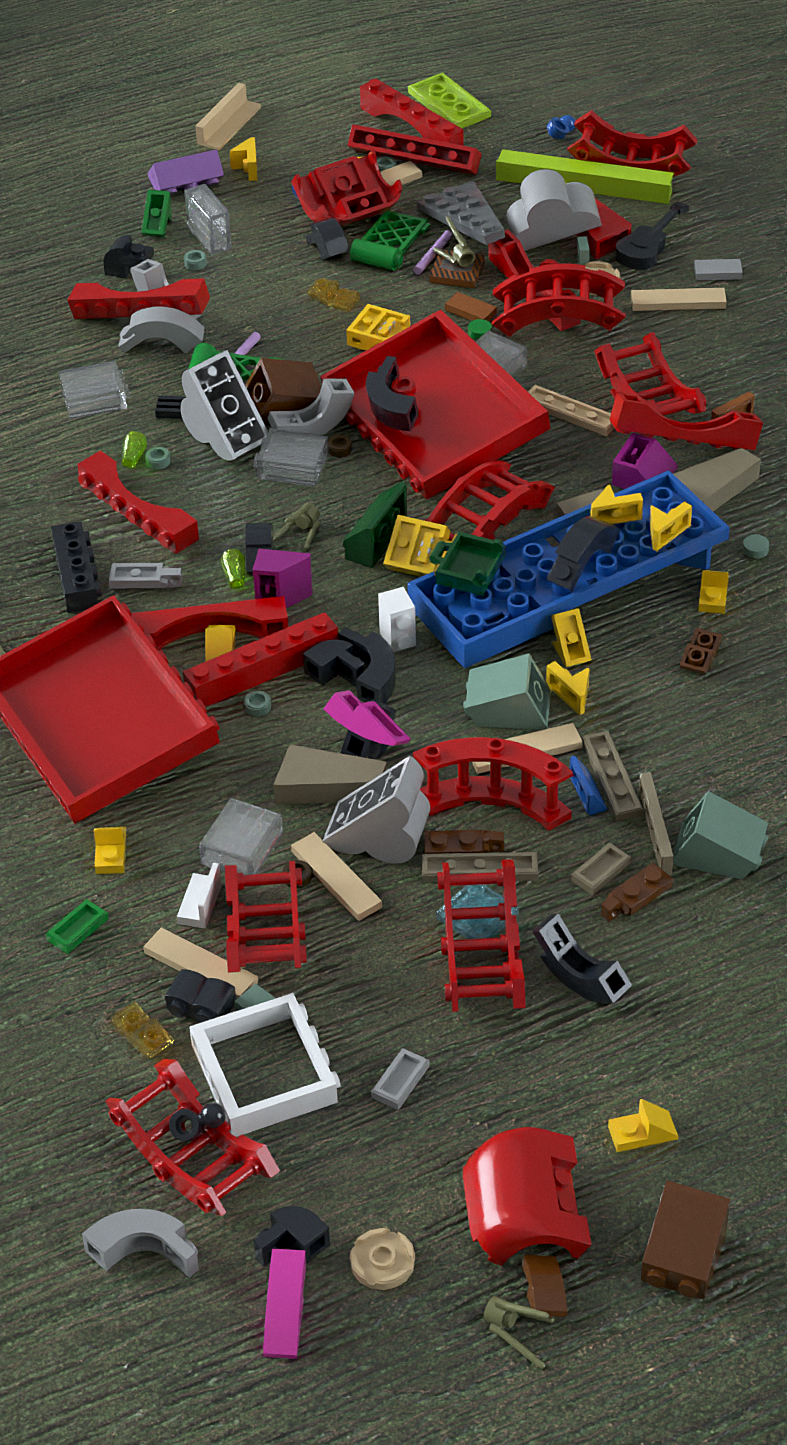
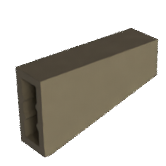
M740 448L674 473V475L706 506L715 511L759 479L761 459Z
M289 745L274 782L275 803L338 802L387 771V762Z

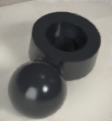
M218 1103L205 1105L200 1114L191 1109H180L171 1116L169 1129L177 1140L193 1141L200 1136L204 1125L209 1128L220 1127L226 1119V1112ZM187 1120L192 1122V1128L189 1131L185 1128Z

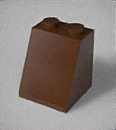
M260 358L245 384L265 426L270 425L268 421L270 411L302 410L311 405L321 391L318 375L311 362Z
M666 1180L642 1261L641 1281L648 1282L654 1287H664L680 1292L687 1297L705 1299L726 1238L730 1199Z

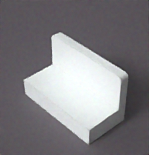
M213 863L209 875L193 873L177 915L178 924L206 929L222 886L219 863Z

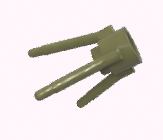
M447 216L446 221L459 244L453 248V256L437 247H434L433 251L449 260L454 266L458 263L462 267L470 266L476 258L475 254L469 248L463 234H459L451 218Z
M309 502L304 504L299 510L285 519L287 524L273 535V542L296 524L302 529L311 528L304 546V550L307 551L316 530L321 525L318 521L320 517L319 509Z
M493 1296L489 1300L484 1312V1320L491 1323L489 1331L502 1337L540 1369H544L545 1363L506 1332L504 1328H511L516 1322L518 1315L547 1323H553L554 1318H549L547 1312L513 1304Z

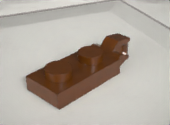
M488 830L424 831L425 854L504 852V832Z
M651 863L607 895V899L601 904V916L609 922L621 913L633 915L673 886V878L656 864Z

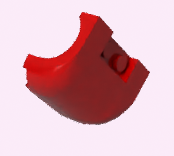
M374 149L367 156L361 158L352 156L315 168V170L310 171L308 175L303 177L297 174L291 181L303 210L311 220L316 223L332 217L340 226H345L390 210L399 200L403 190L400 179L392 186L384 180L378 168Z
M521 1127L496 1134L479 1146L469 1157L466 1165L463 1167V1183L470 1233L473 1242L478 1241L482 1249L489 1255L488 1261L502 1266L519 1250L537 1244L562 1246L571 1253L573 1258L578 1259L592 1245L587 1217L578 1215L571 1174L572 1168L577 1164L573 1137L536 1127Z

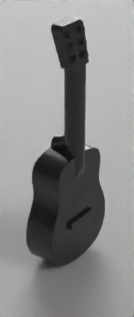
M677 201L670 206V210L653 227L639 226L632 234L618 240L616 243V261L636 270L652 268L657 262L659 253L665 249L666 234L662 230L678 214L681 215L688 212L689 205Z

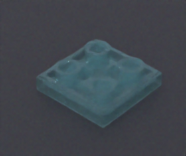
M486 885L465 886L451 899V908L498 906V903H503V896ZM442 906L436 912V919L445 924V907ZM518 906L511 907L512 915L517 916L519 914ZM499 918L452 920V926L454 931L467 939L493 938L505 927V922L499 921Z

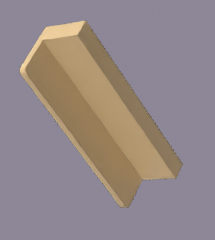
M238 83L195 126L198 145L220 150L261 108V104L247 100L245 84Z

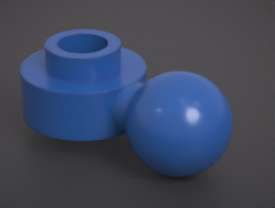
M564 115L560 119L553 117L547 124L548 134L554 139H564L568 132L574 130L575 119L570 115Z

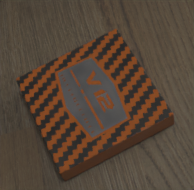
M440 249L453 256V251ZM438 254L429 276L430 282L475 288L485 262V255L475 254L474 262L470 266L462 267L459 263L454 266L449 260Z

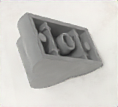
M547 169L535 171L523 180L520 187L522 199L514 202L506 215L508 229L520 240L524 251L602 226L595 196L591 188L579 182L565 183L564 178L558 172Z
M228 350L184 371L182 386L186 398L181 402V415L187 429L196 440L201 443L209 442L221 458L230 461L271 439Z
M409 756L339 800L322 842L326 843L331 849L345 854H359L366 851L372 857L386 863L397 864L410 860L416 852L430 812V803L427 797L420 791L424 779V773L420 764L413 757Z

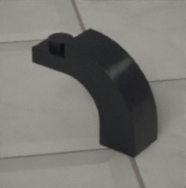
M387 356L384 363L379 366L377 373L369 371L367 375L366 390L370 407L374 416L384 425L393 429L410 432L419 415L416 399L414 396L392 392L391 384L395 379L399 378L400 374L396 357Z
M586 516L580 519L570 528L557 547L555 553L558 557L547 580L569 591H573L590 557L598 550L610 553L621 530L593 516Z
M344 627L338 633L339 640L351 643L353 645V656L358 657L367 667L356 679L357 698L363 702L375 699L385 704L391 697L396 682L395 657L391 646L383 637L373 631L365 637L358 632Z
M559 913L551 914L532 931L544 950L540 957L545 965L565 986L583 998L596 1003H614L632 986L618 961H601L587 954L574 940Z

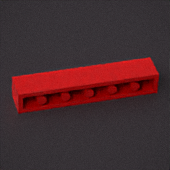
M352 124L347 146L355 152L369 154L374 149L376 156H388L395 160L411 161L416 164L471 175H477L482 153L473 147Z
M325 612L184 670V683L187 682L191 687L194 699L197 700L199 698L204 706L208 707L304 666L303 653L320 642L339 640L338 627Z

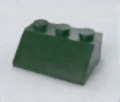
M400 482L382 492L373 503L371 502L368 505L362 518H358L355 527L343 539L346 560L370 568L375 566L389 546L397 515L407 517L406 483Z

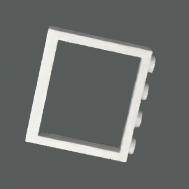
M293 993L189 1027L194 1052L216 1102L225 1109V1121L231 1127L229 1132L236 1137L338 1103L337 1088L341 1087L338 1075L335 1071H330L327 1052L325 1048H319L316 1029L313 1025H308L306 1008L303 1003L298 1004ZM291 1018L321 1081L238 1108L211 1044Z

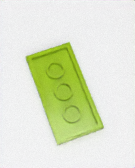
M443 72L408 86V93L429 110L460 128H465L491 117V110Z

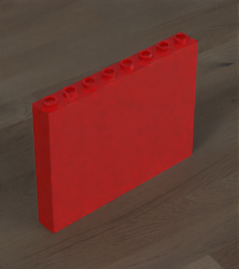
M441 309L320 376L321 383H323L324 379H347L354 391L351 406L345 415L347 421L351 426L355 425L360 435L371 442L374 450L381 452L386 462L390 466L394 465L401 478L407 479L416 493L420 492L426 500L452 486L459 477L466 475L479 465L495 461L551 429L548 410ZM387 356L396 357L399 377L406 376L415 381L416 393L414 397L419 415L410 432L393 429L384 425L374 416L370 407L366 390L367 375L369 371L377 373L379 366L384 363Z
M114 595L0 656V718L74 824L220 743L217 733L220 727L214 716L208 717L203 702L199 698L197 700L194 699V694L189 684L180 681L181 677L175 666L170 667L168 665L169 662L166 655L161 649L156 650V645L151 635L143 633L144 630L137 618L132 619L131 612L126 603H120Z

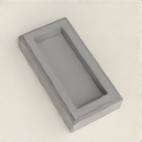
M740 259L694 260L695 279L697 281L742 279L743 272Z
M402 1048L371 1091V1098L399 1110L429 1068V1060Z

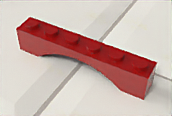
M375 78L360 86V108L372 116L376 117L381 114L395 115L412 125L423 138L464 146V129Z
M505 230V238L488 244V259L507 278L515 274L519 276L529 272L530 268H534L520 240L511 231ZM553 289L537 292L536 299L553 296ZM562 289V296H576L570 289ZM577 318L549 319L560 331L581 324V319Z
M204 278L182 279L161 288L138 292L111 290L99 283H76L67 301L74 319L131 317L135 312L150 307H169L189 315H202L210 300V295Z
M618 392L609 420L616 428V431L623 434L638 432L640 435L648 438H653L654 435H657L669 441L683 439L694 445H700V442H703L715 448L729 446L734 450L740 448L756 450L763 422L756 414L731 411L721 417L704 422H680L668 419L657 413L647 405L641 396Z
M101 450L77 464L78 481L83 488L89 489L98 499L105 501L114 511L120 512L132 524H136L147 535H151L159 541L163 547L177 554L199 540L198 522L196 519L180 508L154 505L133 495L120 481L116 461Z
M285 596L131 613V618H137L144 630L143 633L151 635L157 651L180 638L205 632L209 625H235L236 632L253 635L260 639L288 628Z

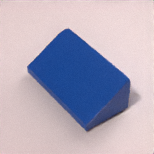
M571 756L570 770L573 771V776L570 778L586 812L592 815L607 811V806L591 772L576 756Z

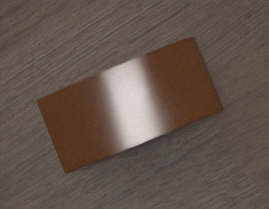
M696 628L691 643L687 644L679 665L680 668L706 675L720 647L722 634Z
M524 1255L522 1268L529 1283L527 1298L531 1308L547 1312L549 1318L553 1316L566 1317V1294L556 1256Z

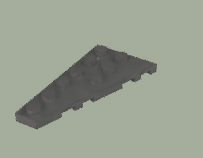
M474 181L457 187L445 188L441 193L428 194L424 199L416 201L419 211L448 226L446 217L449 216L458 231L485 245L505 238L503 226Z

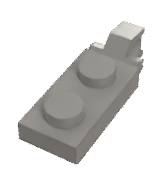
M113 563L108 582L109 588L182 587L183 575L181 568L164 567L163 563Z

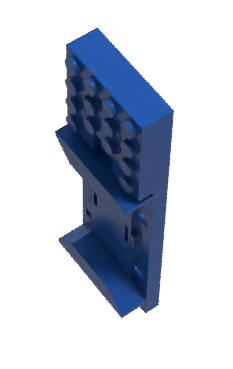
M668 470L614 494L615 497L641 493L643 498L642 519L612 524L621 531L610 553L598 550L590 557L573 591H569L547 580L558 555L555 553L557 547L553 548L545 539L552 536L560 544L566 533L576 522L586 516H591V504L503 541L504 546L506 545V556L483 596L436 584L434 572L408 582V596L415 606L417 617L465 669L549 630H554L551 615L571 610L669 565L677 563L678 565L709 569L712 546L729 539L730 527ZM683 502L692 506L691 526L658 551L653 550L650 533V507L654 506L668 514L671 509L676 508Z

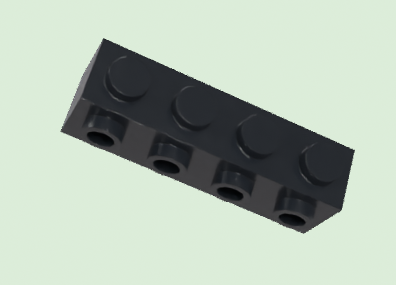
M82 521L51 526L67 613L87 610L98 604L97 597H102L100 582H94V580H98L96 564L91 565V563H95L92 547L87 548V546H91L89 531H83Z

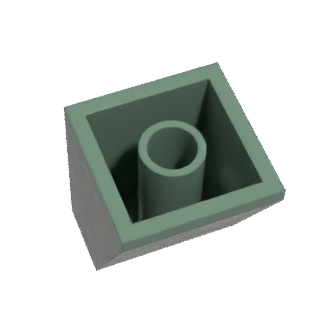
M530 654L469 670V679L466 682L467 696L463 706L466 715L472 718L476 726L532 730L548 729L551 689Z
M708 791L681 823L673 849V865L744 879L750 871L755 872L761 864L762 856H760V851L768 840V836L765 834L768 822Z

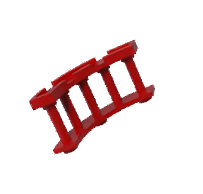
M591 110L575 121L574 126L583 135L580 140L567 147V151L577 160L671 172L673 177H676L691 169V166L682 155L683 151L697 145L698 139L685 124L676 129L659 133L658 136L646 137L645 134L628 131L623 133L615 130L614 126L604 121ZM590 140L602 146L603 150L601 151L591 144ZM611 151L627 155L626 160L611 156ZM635 157L651 158V161H635Z
M549 264L530 268L529 272L519 276L515 274L493 289V296L504 303V313L493 320L492 325L510 337L523 327L541 320L577 318L593 322L611 331L626 317V314L615 308L613 304V298L625 288V281L604 270L586 269L585 265ZM562 288L579 289L580 297L562 296ZM553 289V296L536 299L537 292ZM589 292L604 298V303L589 299ZM526 297V302L514 307L515 303Z
M655 332L642 338L643 344L615 351L609 343L594 350L604 379H609L613 386L610 392L614 399L617 392L641 396L649 407L662 416L683 410L694 414L706 411V398L701 393L700 388L687 387L671 371L661 352V343L656 337ZM648 353L653 368L627 375L621 372L617 360ZM657 376L663 385L637 393L629 386L631 383ZM667 394L672 398L655 403L654 399L648 400Z
M487 462L474 468L466 475L459 477L452 488L437 504L429 518L424 521L444 525L451 514L454 513L477 525L472 535L494 540L495 535L493 533L500 525L507 526L519 515V510L545 509L556 486L544 481L528 482L508 472L511 466L508 462ZM496 486L508 492V494L498 498L482 488ZM472 495L493 506V508L487 515L480 516L460 504ZM450 533L448 540L452 541L455 535Z
M471 737L439 742L413 752V757L427 771V786L420 788V791L427 797L430 803L429 816L449 808L464 806L466 801H481V805L505 807L508 804L520 808L521 813L533 818L548 831L572 819V811L558 800V784L572 777L573 771L553 756L537 748L500 738ZM469 762H490V777H469ZM458 764V778L439 781V769ZM502 764L520 769L521 782L501 778ZM533 776L547 785V793L532 785Z
M513 859L501 860L502 869H496V872L450 875L448 862L442 863L443 872H437L438 890H444L446 937H441V953L448 956L449 983L445 984V1002H451L452 1012L459 1011L458 998L506 996V999H512L513 1009L526 1008L525 978L522 959H519V927L516 915L511 913V907H517ZM497 884V887L503 888V903H498V906L451 908L450 886ZM499 918V921L505 922V934H500V938L453 940L452 920ZM500 949L501 952H507L508 962H503V965L458 968L455 966L454 952ZM503 977L504 980H508L505 981V984L457 985V980Z
M289 861L290 872L243 875V872H238L236 865H225L226 902L228 906H233V915H227V935L229 936L226 942L228 973L241 972V967H246V964L294 961L295 969L301 968V963H307L306 945H300V940H306L305 922L299 923L297 886H302L301 868L296 869L295 861ZM277 884L291 885L292 903L245 906V903H239V890H244V887ZM292 914L293 926L246 929L245 926L240 927V921L246 920V917ZM293 938V944L246 947L247 941Z
M162 1059L154 1065L159 1073L155 1082L126 1103L123 1099L109 1098L105 1101L110 1109L108 1111L109 1117L116 1126L123 1128L134 1145L152 1165V1169L159 1180L162 1182L167 1180L182 1195L199 1206L204 1213L210 1212L223 1216L227 1212L220 1202L221 1198L251 1175L272 1178L280 1172V1169L265 1144L253 1141L243 1134L237 1138L229 1132L231 1127L226 1121L217 1128H209L204 1125L202 1134L197 1139L191 1141L168 1158L154 1142L170 1131L169 1122L171 1116L180 1109H191L200 1114L203 1106L196 1099L200 1093L189 1080L178 1061ZM170 1090L179 1103L178 1109L145 1132L132 1113L162 1091ZM208 1144H216L225 1153L195 1177H191L179 1168L181 1164ZM238 1163L242 1165V1167L216 1187L212 1188L211 1185L207 1184L230 1165H237Z

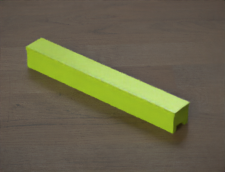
M502 149L498 160H496V180L522 184L523 180L531 173L547 169L558 172L564 178L565 183L579 182L591 188L593 194L669 204L673 190V173L504 149Z

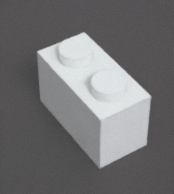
M404 587L379 593V626L381 636L388 642L393 652L416 646L415 606Z

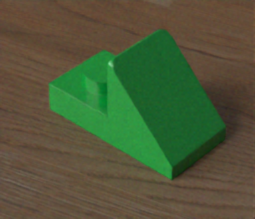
M148 189L141 233L143 236L165 237L167 221L172 220L170 191Z

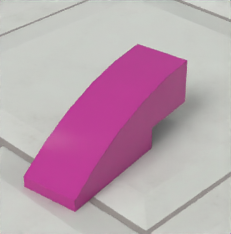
M350 690L336 692L323 708L341 725L366 739L391 746L405 744L411 740L375 701L362 703Z
M272 1249L263 1357L297 1359L304 1302L305 1250Z

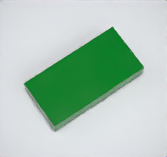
M86 899L46 933V939L66 954H69L109 919L108 912Z

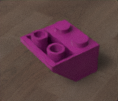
M632 432L613 461L612 485L626 489L668 470L674 474L678 469V465L656 439Z
M259 549L253 567L255 599L285 596L286 608L312 596L311 553Z

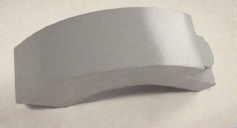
M147 259L130 269L138 291H147L169 285L162 263ZM190 315V316H192V317H194V318L196 319V318L200 317L201 315Z
M169 307L145 308L131 315L130 325L124 327L120 333L118 347L122 351L127 352L145 339L160 337L173 342L184 353H187L203 341L205 327L194 317L178 309Z
M324 379L320 394L311 405L298 411H270L268 421L275 434H292L296 442L314 439L333 429L345 417L351 406L354 391L347 379Z
M151 1209L120 1211L104 1217L82 1233L85 1252L106 1271L125 1256L138 1251H154L162 1254L189 1278L199 1270L198 1250L190 1240L186 1239L184 1224L164 1212Z

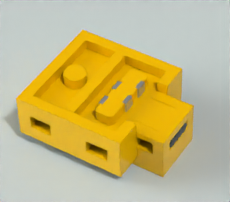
M367 304L346 330L347 345L367 351L410 327V315Z
M397 515L383 564L389 570L419 577L434 572L437 565L430 562L429 556L438 542L452 543V541L448 540L450 536L449 528L446 525ZM444 551V553H443V555H442L441 557L444 558V556H445V554L447 553V551Z

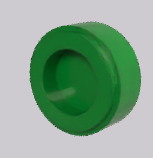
M476 319L468 325V335L474 340H485L492 334V325L487 320Z

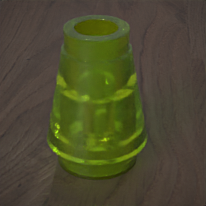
M131 431L124 437L121 464L126 468H134L147 448L146 436L141 432Z
M237 549L225 551L220 559V565L229 586L233 589L241 588L244 586L245 556Z

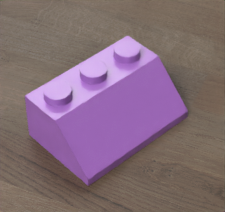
M217 149L154 163L147 173L155 190L170 191V195L177 193L178 189L185 188V191L197 189L200 184L206 183V186L216 185L224 176Z

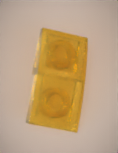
M326 278L316 280L307 290V294L313 299L327 306L349 311L361 299L359 291L348 290L347 288L340 289L338 281Z
M136 1001L111 1017L110 1023L148 1059H151L174 1042V1039L157 1019L151 1020Z

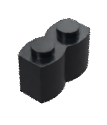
M187 969L180 970L165 995L167 1010L171 1014L179 1018H195L199 1023L229 1014L235 1004L234 1001L237 999L235 986L217 978H207L198 972Z

